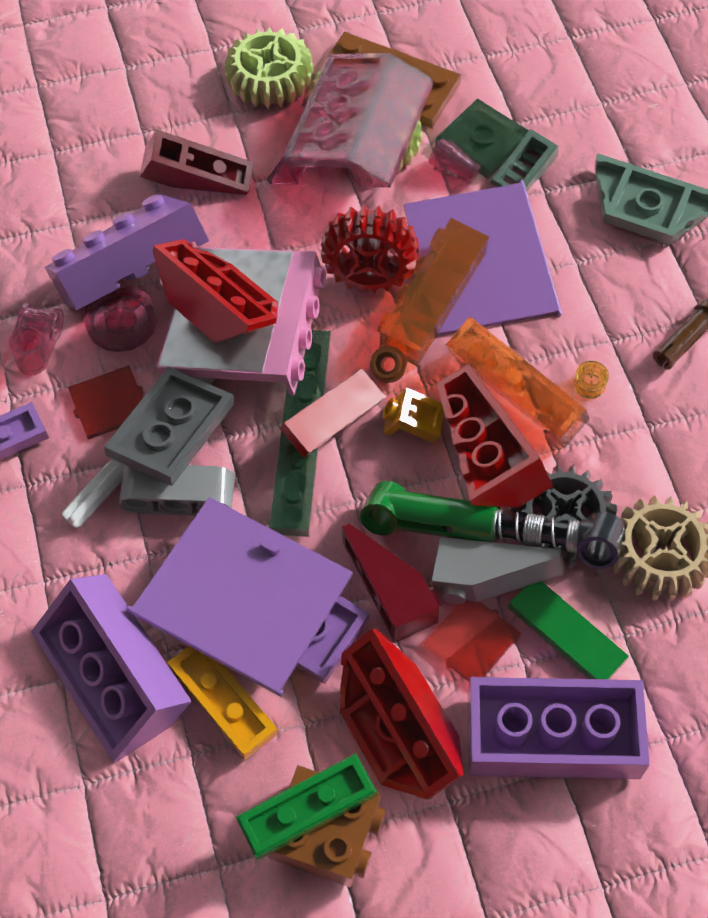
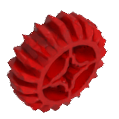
M364 204L360 211L349 207L346 215L337 213L334 221H329L321 240L322 263L325 264L326 272L334 274L335 283L345 281L347 289L355 286L359 288L360 293L364 289H371L376 294L379 288L390 292L393 285L401 287L405 279L411 278L413 269L416 268L418 263L419 242L418 238L415 237L414 226H407L406 217L396 218L394 209L387 213L382 212L380 205L375 210H368ZM345 245L350 248L349 252L344 248ZM391 248L396 252L394 255L389 251Z

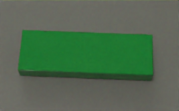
M542 581L525 586L508 604L509 610L588 679L610 680L629 658L628 654Z
M355 753L236 816V820L256 861L377 797V791Z

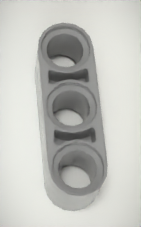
M188 465L174 485L170 486L129 466H125L119 506L125 511L138 514L196 516L208 497H211L232 508L235 474L224 467Z

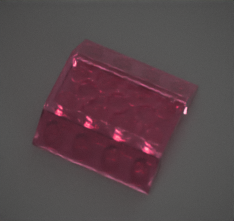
M391 53L329 54L310 82L267 177L268 183L299 185L306 167H343L351 169L359 187L391 188L433 85L432 78Z

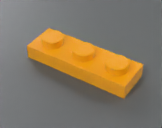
M190 646L167 662L170 670L245 760L279 734L278 728L221 663Z

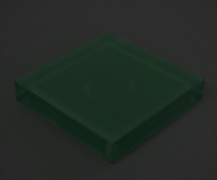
M477 98L436 137L435 146L489 179L502 166L529 130Z

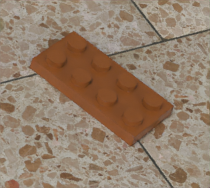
M344 31L314 74L316 85L360 101L363 100L365 93L370 98H376L378 93H380L381 97L386 99L393 95L395 102L405 100L407 107L414 108L415 116L419 117L421 124L433 128L460 85L461 74Z

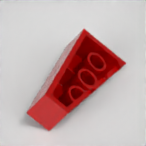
M469 364L436 383L472 506L520 507L553 487L539 455Z

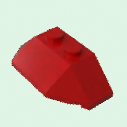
M185 239L153 245L152 252L168 303L214 343L276 324L278 301L233 264L208 251L192 248L193 244Z
M372 628L341 653L343 671L340 683V714L381 785L416 795L425 800L432 799L463 776L460 736L417 665L377 629Z

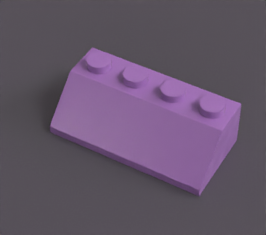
M108 575L72 578L61 590L31 633L112 762H116L170 728L192 701L136 617L126 611L128 605Z

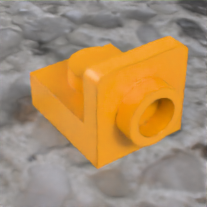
M406 388L397 397L390 398L383 410V419H386L383 433L391 436L398 429H402L433 443L440 437L444 418L442 403Z

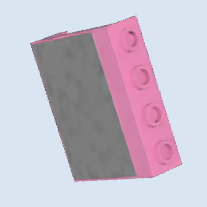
M192 247L208 251L233 264L278 301V317L276 324L214 343L174 308L157 365L160 375L170 367L191 377L284 382L288 394L295 395L297 383L303 380L305 373V363L303 360L305 349L309 350L312 344V320L316 319L319 314V290L323 289L326 284V269L320 265L316 251Z

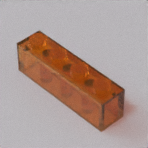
M450 218L444 229L439 227L436 230L430 243L432 249L428 256L422 255L418 259L416 268H414L412 273L415 277L410 285L406 283L402 285L395 299L397 306L392 314L386 312L378 325L377 331L380 333V348L383 346H394L405 354L407 362L417 367L419 366L486 255L489 236L453 218Z
M469 317L445 344L455 359L464 366L469 364L482 381L562 446L566 447L590 420L586 408L472 317Z

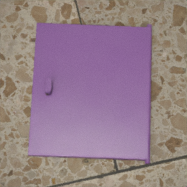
M519 180L518 184L404 204L403 207L408 226H414L415 237L418 238L419 242L418 266L436 336L551 314L562 315L523 180Z
M208 497L134 606H128L126 611L282 697L284 691H282L283 686L351 579L353 572Z

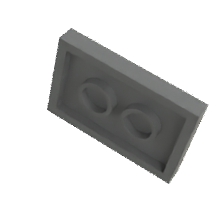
M168 367L104 446L106 456L173 486L234 405L233 394Z

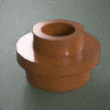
M383 346L372 355L370 369L374 377L379 381L393 383L404 376L407 369V359L400 349L394 346ZM388 358H393L395 367L387 372L384 369V362Z

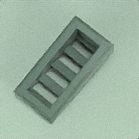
M530 129L492 177L490 184L495 187L510 185L504 181V178L508 176L516 182L523 180L527 192L558 157V145ZM532 150L536 154L540 155V159L538 160L534 156L530 155L529 152ZM524 159L534 166L531 169L520 161ZM516 167L527 175L523 178L512 170Z

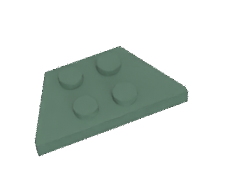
M599 153L597 154L594 167L604 223L670 245L708 217V189Z

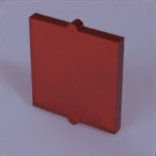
M129 365L68 387L76 408L73 413L76 418H80L88 440L119 429L143 399L142 395L144 394L142 386L137 385Z
M465 600L463 604H458L424 642L423 646L443 661L448 671L454 670L470 682V677H486L519 639L521 633L498 616L499 612L496 609L490 610L480 601Z

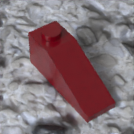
M157 129L145 147L139 177L172 188L247 195L250 189L254 162Z
M350 523L343 525V545L393 641H400L437 624L442 600L436 587L433 584L427 585L420 572Z

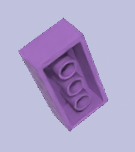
M470 677L467 693L469 776L641 779L650 766L643 680Z

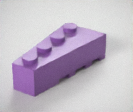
M161 194L153 195L142 202L143 207L134 213L126 212L116 217L112 221L114 225L103 232L101 230L94 231L85 236L82 240L83 244L73 250L65 249L53 256V262L44 268L64 303L78 310L119 289V280L123 278L124 280L138 279L149 273V264L155 262L152 252L153 245L185 239L190 243L195 241L198 247L209 242L191 203Z

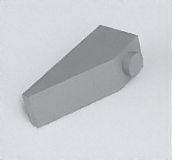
M440 537L432 583L440 597L448 603L479 602L562 575L564 571L561 549Z

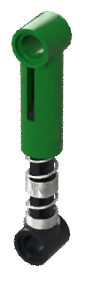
M392 481L376 483L360 512V520L363 526L371 533L377 535H389L395 530L454 539L494 543L499 537L503 542L512 538L517 539L521 545H534V547L552 544L555 549H560L562 546H565L568 552L574 551L584 564L595 569H607L617 562L625 534V526L622 520L609 512L593 513L587 519H582L580 522L576 520L572 522L570 519L567 524L554 522L553 517H551L550 521H546L545 516L530 515V513L526 517H519L518 512L515 513V516L505 515L501 507L472 506L469 500L407 492L402 486Z

